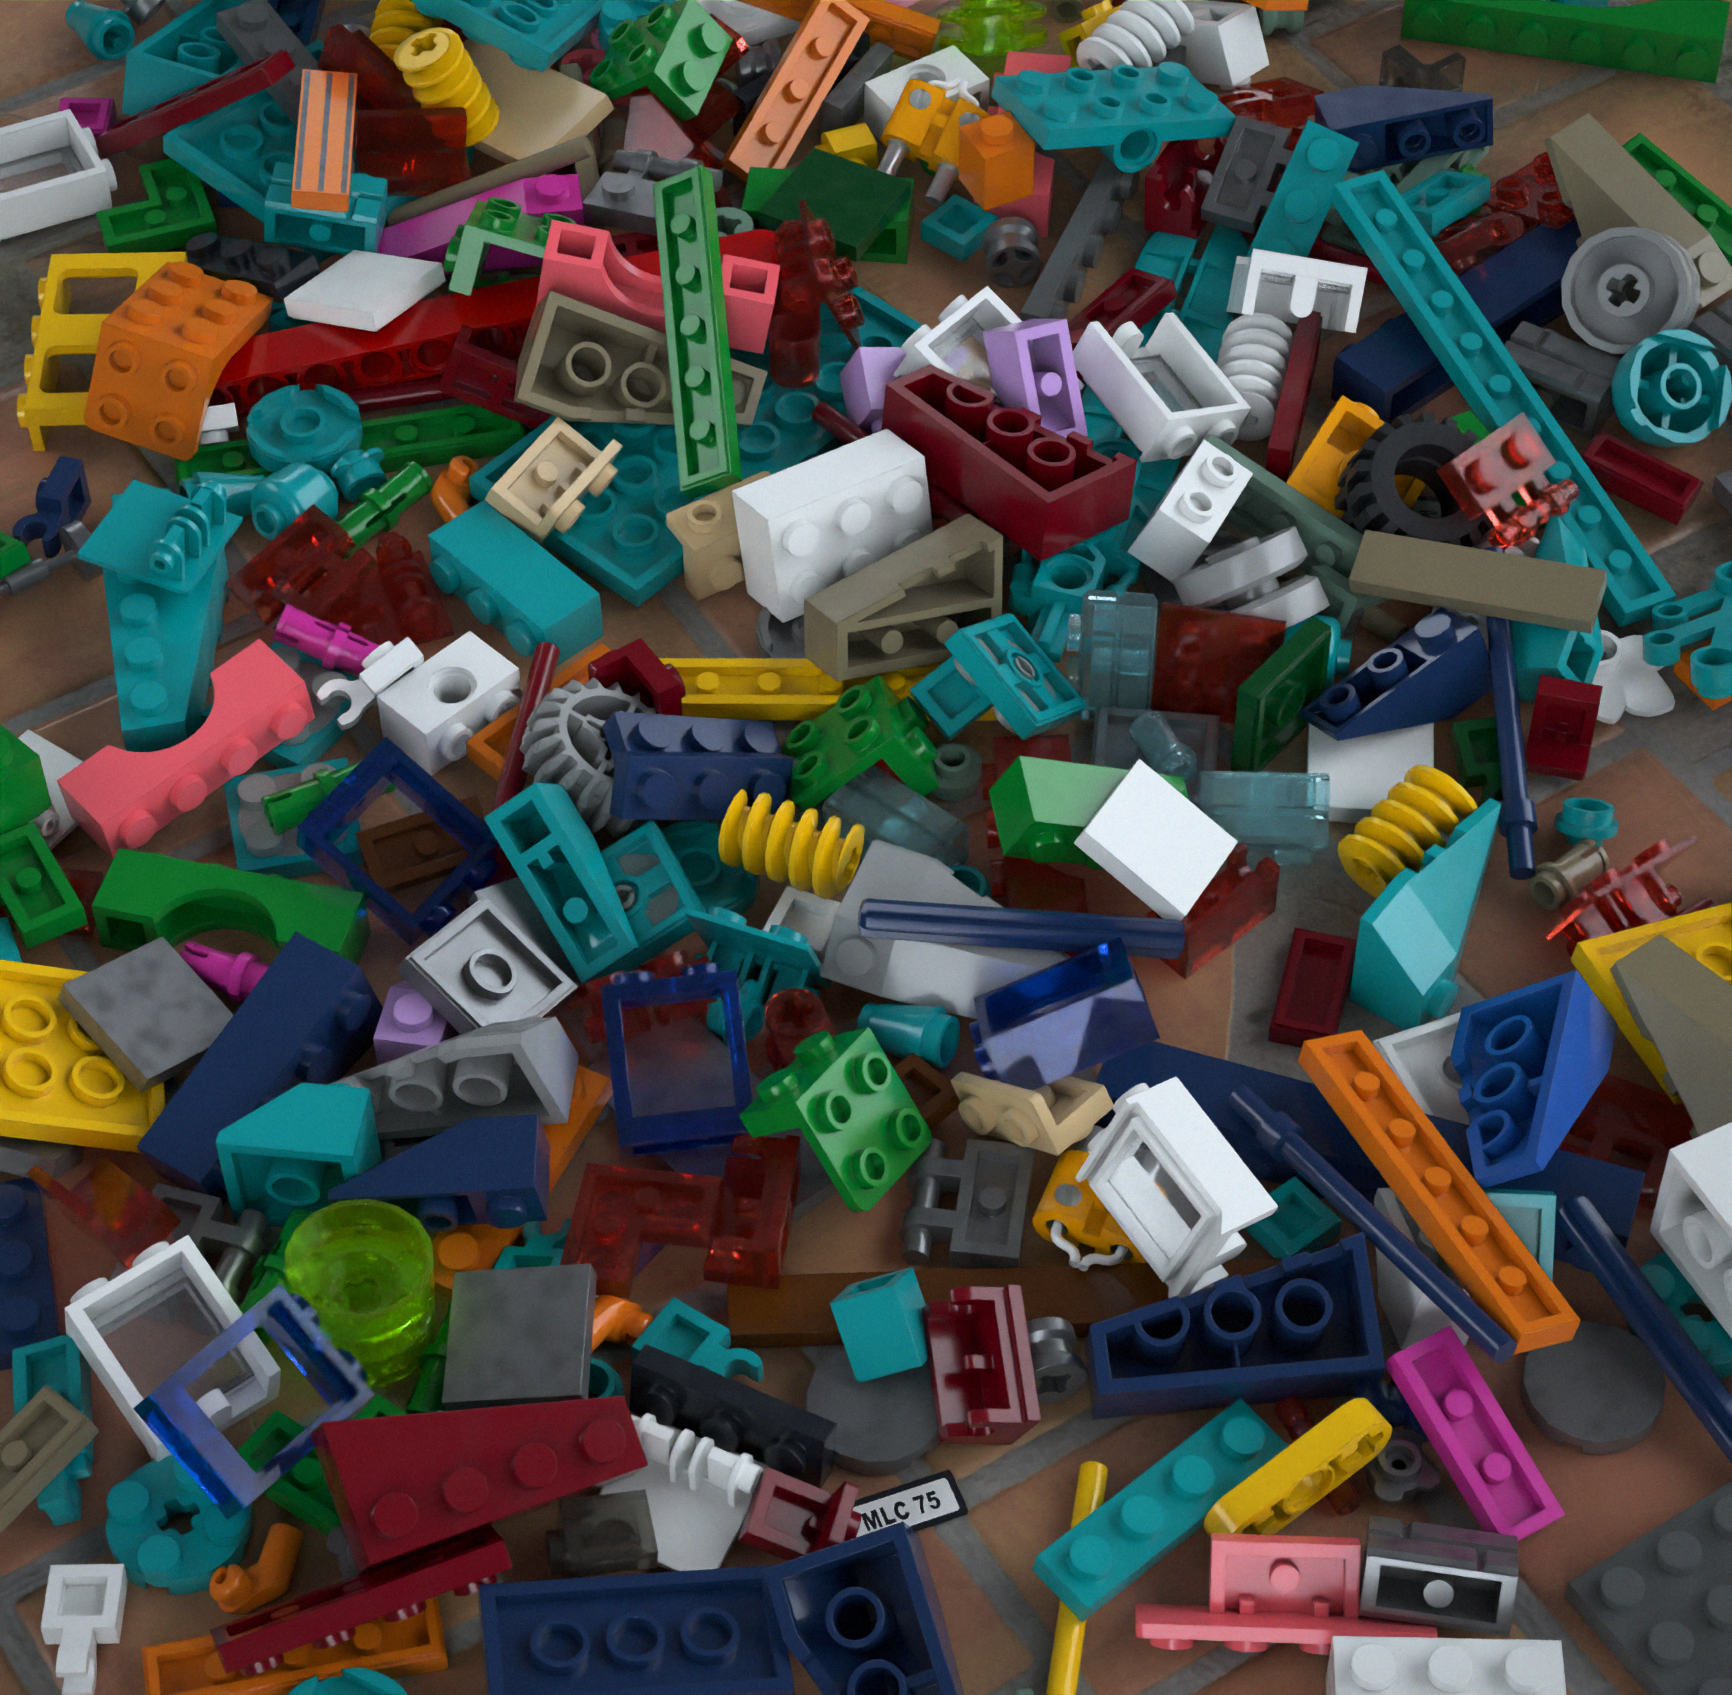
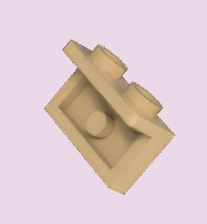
M558 416L494 484L484 500L540 545L555 528L563 535L571 528L586 508L580 500L588 492L597 498L607 488L619 472L612 465V462L623 446L613 439L601 452Z
M768 471L757 473L741 482L730 485L666 514L667 527L683 547L685 587L696 601H700L719 591L727 590L745 580L732 490L770 476L771 474Z
M1022 1063L1000 1081L962 1071L951 1079V1084L961 1102L958 1106L959 1113L964 1122L974 1132L1057 1156L1071 1144L1087 1137L1092 1132L1094 1124L1113 1109L1114 1105L1105 1086L1102 1084Z

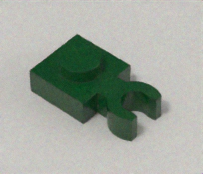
M1495 716L1452 722L1448 736L1463 788L1481 786L1483 792L1478 808L1489 798L1503 801ZM1525 758V768L1527 773L1528 764Z

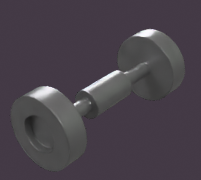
M76 520L61 527L59 533L65 553L45 562L41 558H37L2 578V582H0V596L8 592L13 597L50 580V572L70 563L85 582L103 575V568L101 566L77 558L78 551L91 536L85 525Z

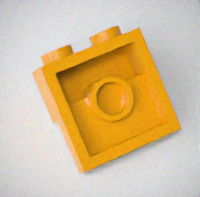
M1342 395L1328 413L1286 483L1340 519L1345 514V511L1335 509V496L1342 489L1337 486L1340 475L1348 466L1347 463L1385 422L1380 420L1378 414L1369 406L1360 402H1353ZM1394 475L1397 492L1402 501L1411 509L1426 484L1413 476Z

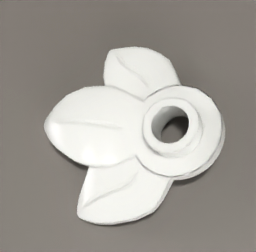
M1600 629L1604 651L1592 682L1594 685L1603 686L1597 720L1607 724H1615L1621 718L1624 710L1632 715L1644 717L1658 716L1673 710L1675 706L1674 696L1657 672L1665 666L1649 665L1643 660V636L1630 635L1619 639L1614 634Z

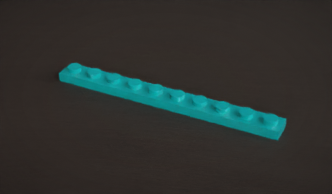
M1376 171L1334 184L1330 197L1331 202L1479 421L1535 484L1532 499L1548 521L1550 516H1558L1586 550L1589 567L1606 570L1607 585L1602 602L1619 628L1652 617L1651 610L1657 604L1674 602L1677 595L1385 171Z

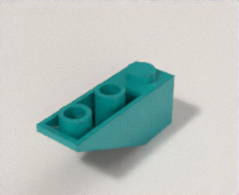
M1550 516L1541 542L1535 550L1534 558L1589 567L1586 550L1558 516ZM1598 615L1592 634L1511 620L1518 695L1522 702H1535L1540 675L1592 684L1604 651Z

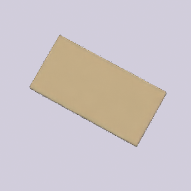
M469 38L463 43L464 49L468 51L473 65L477 67L482 81L486 83L491 97L495 99L500 110L499 121L494 131L484 140L474 144V148L505 164H510L580 136H587L614 109L607 94L551 68H548L545 72L528 70L515 64L510 59L508 53L491 44H480ZM412 92L405 97V99L422 110V104L416 101Z

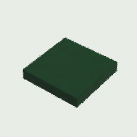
M813 148L758 211L759 227L857 262L910 199L911 182Z
M1313 616L1238 687L1230 772L1247 782L1250 779L1253 780L1308 726V722L1301 718L1299 711L1317 699L1325 690L1332 633L1330 625Z

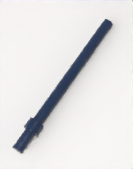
M1491 546L1484 549L1489 551L1505 553L1503 548L1497 546ZM1486 616L1503 797L1498 820L1499 833L1506 837L1510 877L1515 880H1527L1536 874L1532 835L1538 830L1536 805L1532 800L1528 799L1512 621Z
M1241 1085L1231 1093L1228 1099L1229 1106L1257 1132L1256 1141L1275 1160H1286L1352 1225L1360 1232H1364L1365 1237L1495 1363H1502L1513 1355L1517 1347L1516 1341L1306 1142V1132L1284 1111L1275 1112L1248 1085Z

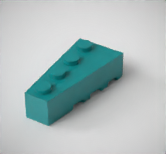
M224 548L188 597L102 567L121 731L126 751L153 752L170 748L188 739L203 725L201 713L206 709L205 702L208 687L213 684L210 673L215 670L214 656L217 642H221L224 606L225 602H229L232 587Z

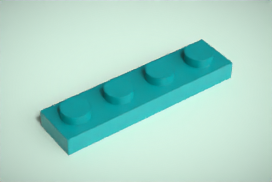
M1239 1398L1038 1554L1032 1570L1084 1622L1201 1529L1207 1513L1221 1497L1289 1445Z

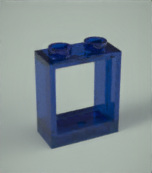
M387 737L297 827L296 845L343 887L351 891L364 893L366 907L410 946L423 933L431 938L445 927L457 911L451 904L467 887L473 892L480 890L500 867V863L495 860L500 845L490 828ZM391 783L470 852L412 914L333 845Z
M1121 937L975 997L974 1002L978 1021L969 1024L976 1044L973 1046L984 1077L995 1081L1000 1080L1002 1083L1032 1091L1160 1038L1146 994Z
M702 963L682 968L680 970L681 976L654 979L653 972L633 971L613 977L614 984L601 985L620 1158L755 1142V1138L751 1137L739 1117L753 1102L736 970L721 971L720 964ZM721 998L734 1105L633 1117L621 1009Z
M281 1284L133 1408L227 1520L251 1504L315 1447L311 1433L321 1422L346 1420L374 1395L365 1383L367 1376L358 1360L343 1348L336 1349L318 1328L320 1320L312 1306L296 1293L289 1294ZM261 1325L330 1407L254 1472L184 1389L255 1328Z

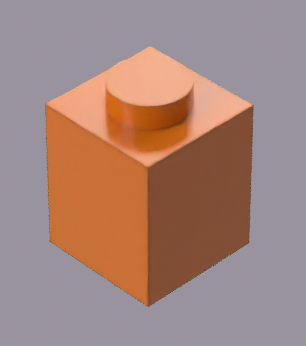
M1010 111L992 115L959 127V180L983 211L1033 195L1035 142Z

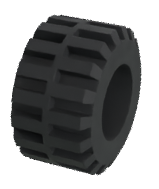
M1423 412L1413 421L1410 414L1398 416L1391 424L1386 422L1380 426L1347 463L1348 466L1341 473L1337 486L1342 489L1335 496V509L1345 511L1340 520L1364 535L1365 530L1473 548L1491 529L1497 519L1493 514L1501 507L1502 495L1493 491L1502 483L1499 471L1489 469L1488 465L1494 457L1488 448L1482 451L1478 449L1474 442L1479 437L1469 429L1465 434H1462L1456 430L1458 421L1445 417L1441 423H1436L1434 413ZM1394 475L1413 476L1427 484L1439 501L1441 518L1425 517L1411 510L1402 501L1397 492Z

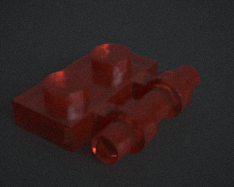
M1287 77L1235 86L1236 91L1217 94L1218 100L1236 117L1239 115L1257 121H1271L1276 126L1282 128H1295L1304 126L1308 121L1307 116L1315 115L1314 95L1323 94L1324 91Z
M1503 211L1485 216H1469L1440 230L1438 235L1430 238L1454 272L1475 263L1477 260L1474 252L1489 245L1496 247L1510 244L1515 238L1522 235L1524 222L1519 216H1512L1510 213Z
M1524 412L1436 470L1469 521L1484 512L1487 514L1495 526L1488 534V541L1491 546L1501 547L1504 550L1510 546L1518 547L1528 542L1537 534L1538 526L1542 523H1548L1550 516L1563 517L1569 511L1570 504L1579 497V489L1574 481L1563 479L1559 483L1553 484L1549 483L1543 474V471L1555 464L1556 461ZM1518 490L1527 505L1524 507L1517 506L1510 494Z
M313 504L225 584L234 596L267 626L284 611L287 604L324 621L322 616L346 594L352 598L365 586L362 580L379 564L363 547L346 562L342 560L356 544L341 526ZM324 574L329 576L307 598L302 596Z
M1607 1073L1569 1131V1134L1591 1141L1588 1151L1566 1142H1562L1559 1149L1635 1170L1638 1169L1610 1159L1613 1151L1615 1150L1650 1163L1645 1174L1638 1206L1654 1211L1669 1150L1692 1140L1689 1131L1694 1127V1124L1684 1103L1674 1105L1668 1095Z

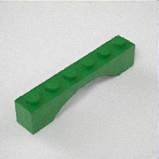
M1405 0L1401 37L1716 83L1731 2L1721 0H1658L1631 6L1587 7L1565 5L1546 0Z

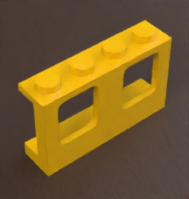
M186 252L51 254L47 277H40L38 282V300L41 314L33 315L31 321L34 354H26L24 360L27 393H19L17 399L18 423L20 428H28L33 451H45L49 426L86 425L84 414L89 392L55 393L61 356L67 354H96L102 321L110 315L69 314L72 295L68 278L136 277V291L167 261L171 263H188Z

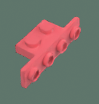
M1210 1533L1208 1605L1137 1603L1134 1605L1136 1637L1150 1638L1149 1643L1152 1646L1168 1650L1191 1648L1194 1646V1640L1224 1641L1226 1648L1239 1652L1265 1651L1269 1648V1643H1299V1649L1304 1652L1330 1655L1333 1636L1437 1638L1438 1631L1436 1626L1359 1615L1361 1543L1359 1538Z

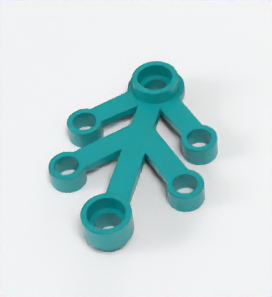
M1729 561L1715 569V577L1710 581L1708 590L1675 602H1663L1655 605L1651 610L1652 632L1643 636V660L1653 666H1669L1680 660V647L1713 635L1709 646L1698 648L1690 655L1691 683L1697 687L1699 695L1710 699H1722L1732 695V561ZM1721 607L1716 612L1689 621L1691 616Z

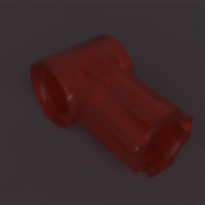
M786 276L784 281L777 285L769 325L768 372L770 378L776 384L784 388L798 389L812 385L818 380L820 375V288L810 284L806 276Z

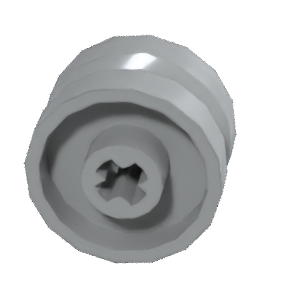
M1636 226L1609 228L1588 238L1570 257L1561 280L1562 307L1571 328L1590 346L1611 354H1625L1637 342L1667 329H1688L1701 301L1700 275L1691 254L1673 237ZM1637 280L1638 282L1633 288L1639 290L1640 295L1637 301H1629L1625 296V288L1628 283Z
M1296 526L1280 530L1260 539L1255 536L1207 557L1205 559L1206 563L1172 580L1185 609L1197 611L1222 601L1225 605V608L1202 619L1194 630L1207 659L1224 655L1264 639L1330 606L1318 577L1302 575L1280 584L1276 577L1301 565L1308 555Z

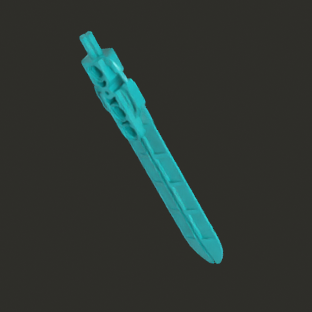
M1216 224L1201 260L1194 259L1204 229L1197 239L1157 231L1146 242L1135 269L1173 280L1178 296L1140 329L1144 338L1138 348L1146 346L1164 314L1174 312L1214 363H1217L1223 333L1236 315V313L1227 312L1236 256L1246 257L1249 250L1248 244L1241 232ZM1188 273L1195 275L1181 311L1174 309ZM1153 374L1142 375L1145 380H1147V377L1155 378ZM1155 378L1151 387L1171 412L1182 411ZM1088 385L1081 400L1088 433L1086 437L1094 440L1092 450L1112 460L1113 456L1120 452L1137 460L1128 520L1041 561L1038 571L1032 565L1033 558L1035 557L1022 548L1021 561L1013 568L1008 606L1016 613L1028 615L1027 629L1033 630L1031 637L1048 658L1056 663L1060 662L1068 639L1086 643L1090 631L1108 633L1114 628V621L1128 600L1127 589L1131 584L1137 583L1144 565L1142 561L1127 551L1174 481L1182 459L1180 457L1178 459H1163L1142 463L1139 457L1143 452L1139 451L1132 440L1123 439L1125 436L1124 430ZM1111 574L1120 577L1116 585H1109L1102 595L1103 583L1108 584Z

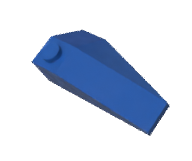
M1577 970L1461 1009L1451 1050V1058L1454 1069L1461 1077L1462 1088L1458 1090L1459 1100L1468 1113L1470 1126L1466 1129V1136L1474 1178L1482 1189L1543 1171L1609 1071L1618 1024Z

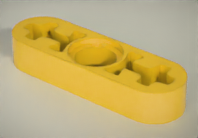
M1360 1397L1346 1402L1221 1497L1212 1506L1204 1519L1203 1528L1209 1536L1210 1533L1277 1534L1373 1460L1390 1440L1392 1426L1368 1399Z

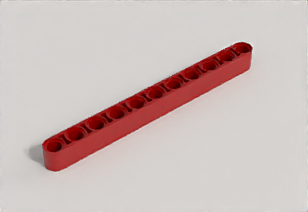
M756 229L719 237L720 257L723 254L780 265L774 304L782 301L791 293L794 288V277L783 242L778 234L767 229ZM659 250L624 257L638 269L652 275L661 276ZM540 275L477 288L473 290L471 296L454 293L418 301L377 332L317 322L252 336L224 367L208 407L235 403L238 419L248 416L246 406H253L265 395L289 385L300 384L301 390H316L315 384H320L347 392L401 384L443 375L462 324L473 328L468 343L511 360L519 359L536 307Z

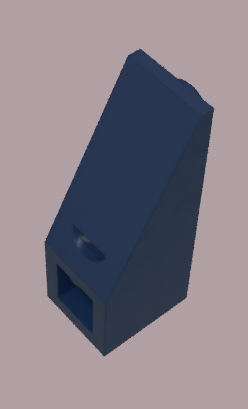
M1364 85L1314 95L1315 123L1359 142L1347 171L1353 173L1493 145V98L1491 94Z
M1439 608L1434 613L1422 618L1416 626L1385 649L1373 654L1366 663L1340 682L1324 690L1317 699L1299 711L1301 718L1337 741L1453 719L1493 689L1490 657L1481 632L1477 626L1444 608Z
M538 1114L469 1118L328 1190L327 1200L342 1232H353L362 1236H379L393 1229L421 1228L430 1232H447L462 1225L490 1224L498 1228H516L524 1225L526 1222L547 1221L550 1145Z

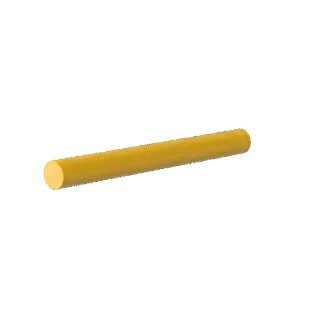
M1086 1461L1080 1465L1070 1530L1104 1504L1108 1468L1102 1463ZM1061 1599L1059 1601L1046 1695H1076L1087 1619L1082 1622Z

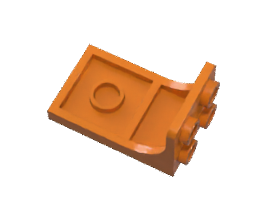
M167 261L102 321L84 414L85 424L94 431L182 461L191 459L198 450L207 407L224 367L232 356L270 318L274 298L257 292L256 287L240 280L224 281L204 274L203 270L194 264L187 262L171 263Z

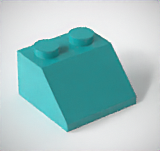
M302 1082L218 1132L215 1144L234 1223H238L244 1210L254 1209L267 1217V1226L283 1228L291 1211L302 1209L322 1218L323 1220L320 1225L327 1224L332 1233L358 1235L353 1232H342L327 1197L328 1190L383 1163L370 1089L356 1088L345 1083L324 1085Z

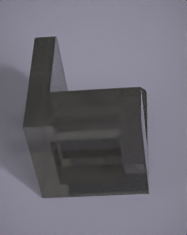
M1398 44L1382 52L1379 86L1462 92L1466 58L1456 52L1431 65L1423 64Z

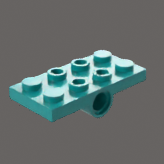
M1162 62L1158 67L1142 68L1122 64L1116 65L1113 69L1093 71L1073 67L1067 69L1066 72L1044 74L1038 71L1024 70L1018 75L995 76L991 97L1005 111L1011 112L1023 129L1044 150L1096 146L1119 170L1126 173L1138 172L1150 165L1158 155L1162 141L1229 137L1236 120V116L1218 100V96L1214 92L1207 90L1191 75V71L1186 66L1175 62Z

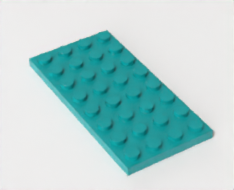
M787 244L784 248L794 277V288L785 299L774 304L763 355L729 348L730 358L767 371L752 425L749 428L737 427L742 480L762 471H768L772 475L799 464L808 455H822L844 446L845 444L812 420L814 408L821 402H828L847 417L839 374L859 347H902L906 340L923 326L921 323L790 244ZM553 415L468 478L471 495L480 502L483 501L494 484L549 427L557 416ZM562 419L601 452L613 439L619 442L623 447L612 462V465L619 472L597 498L588 492L580 500L586 508L564 535L555 528L542 543L636 607H639L684 572L683 547L667 527L666 514L719 490L694 499H690L680 491L675 425L580 422Z

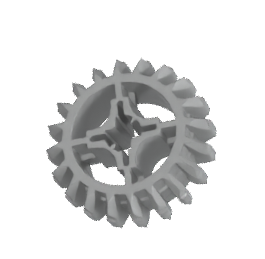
M594 677L583 685L572 679L561 689L554 687L551 693L545 695L540 705L534 708L526 721L527 727L524 730L522 744L519 748L525 755L522 770L534 776L533 783L563 785L584 822H587L592 834L605 826L610 834L617 838L627 830L632 832L651 819H620L610 814L615 763L602 726L614 711L646 714L657 713L654 707L649 708L640 702V692L629 696L622 692L618 682L605 689L599 680ZM653 819L656 824H657L659 821H662V820Z

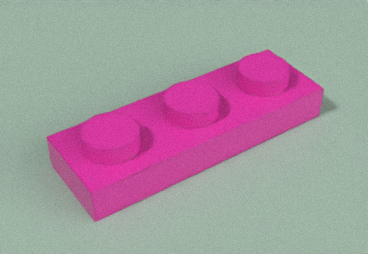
M1451 1325L1392 1355L1385 1362L1386 1369L1484 1532L1517 1536L1519 1543L1555 1523L1565 1515Z

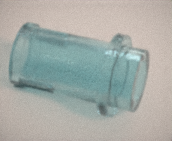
M1151 711L1139 716L1132 723L1129 733L1134 744L1139 747L1149 762V767L1157 774L1184 777L1185 785H1187L1197 772V756L1190 746L1180 743L1162 713Z

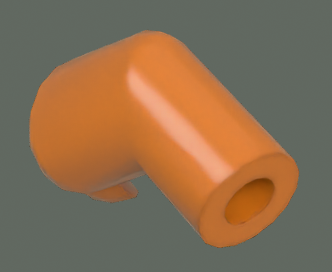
M456 456L451 459L449 468L442 470L430 493L431 503L445 523L450 522L470 509L468 502L472 495L469 489L468 478L480 470V468L473 459L467 456Z
M605 1294L595 1298L591 1354L603 1341L623 1346L625 1343L632 1346L655 1317L648 1312H642L639 1304L615 1295Z
M273 1524L268 1530L257 1564L244 1570L237 1564L229 1565L228 1568L222 1566L217 1569L210 1579L209 1591L211 1597L218 1602L219 1608L229 1614L245 1615L283 1596L289 1588L304 1541V1534L301 1530L289 1524Z

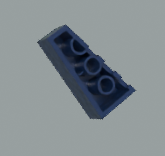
M298 932L293 934L136 1146L157 1174L183 1189L221 1198L222 1206L228 1202L227 1190L215 1144L218 1132L302 1082L327 1085L340 1080L374 1044L373 1037L383 1007L359 965Z
M1364 1232L1340 1239L1339 1244L1311 1254L1305 1251L1282 1259L1279 1265L1244 1277L1238 1274L1214 1282L1213 1287L1183 1298L1174 1296L1090 1325L1084 1352L1093 1419L1229 1407L1239 1398L1247 1405L1352 1396L1354 1395L1352 1391L1354 1384L1366 1381H1380L1386 1366Z

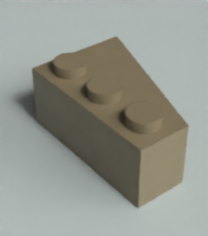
M968 513L804 599L805 658L837 682L946 661L953 655L944 643L958 629L1002 615L1003 535Z

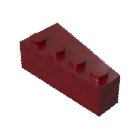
M931 364L886 384L881 430L889 429L924 455L927 478L1040 562L1129 519L1137 460L1120 452L1113 456L1112 460L1092 450L1094 440L1075 431L1070 432L1067 438L1041 426V415L1024 407L1021 409L1001 408L994 404L995 394Z
M624 1396L321 1422L311 1433V1438L358 1574L623 1480L648 1466Z

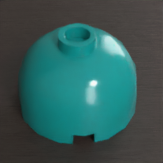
M1667 329L1637 342L1625 353L1617 363L1611 382V403L1619 423L1631 436L1652 447L1678 448L1696 443L1707 437L1712 430L1720 427L1726 420L1732 401V385L1727 365L1719 366L1716 357L1710 351L1715 348L1707 338L1687 329Z

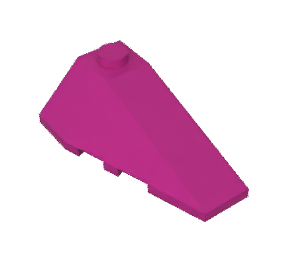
M549 174L542 177L523 178L384 228L377 253L442 263L443 267L450 239L452 236H455L458 224L465 226L477 201L480 200L488 203L490 197L503 198L519 204L522 207L521 213L543 218L544 213L559 214L574 220L577 225L584 226L578 174ZM490 243L483 271L542 265L543 258ZM443 270V271H444V274H452V273H453V272H449V271Z

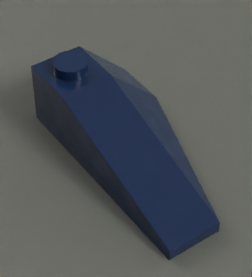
M904 1521L763 1569L783 1640L823 1695H964L942 1608L919 1534Z

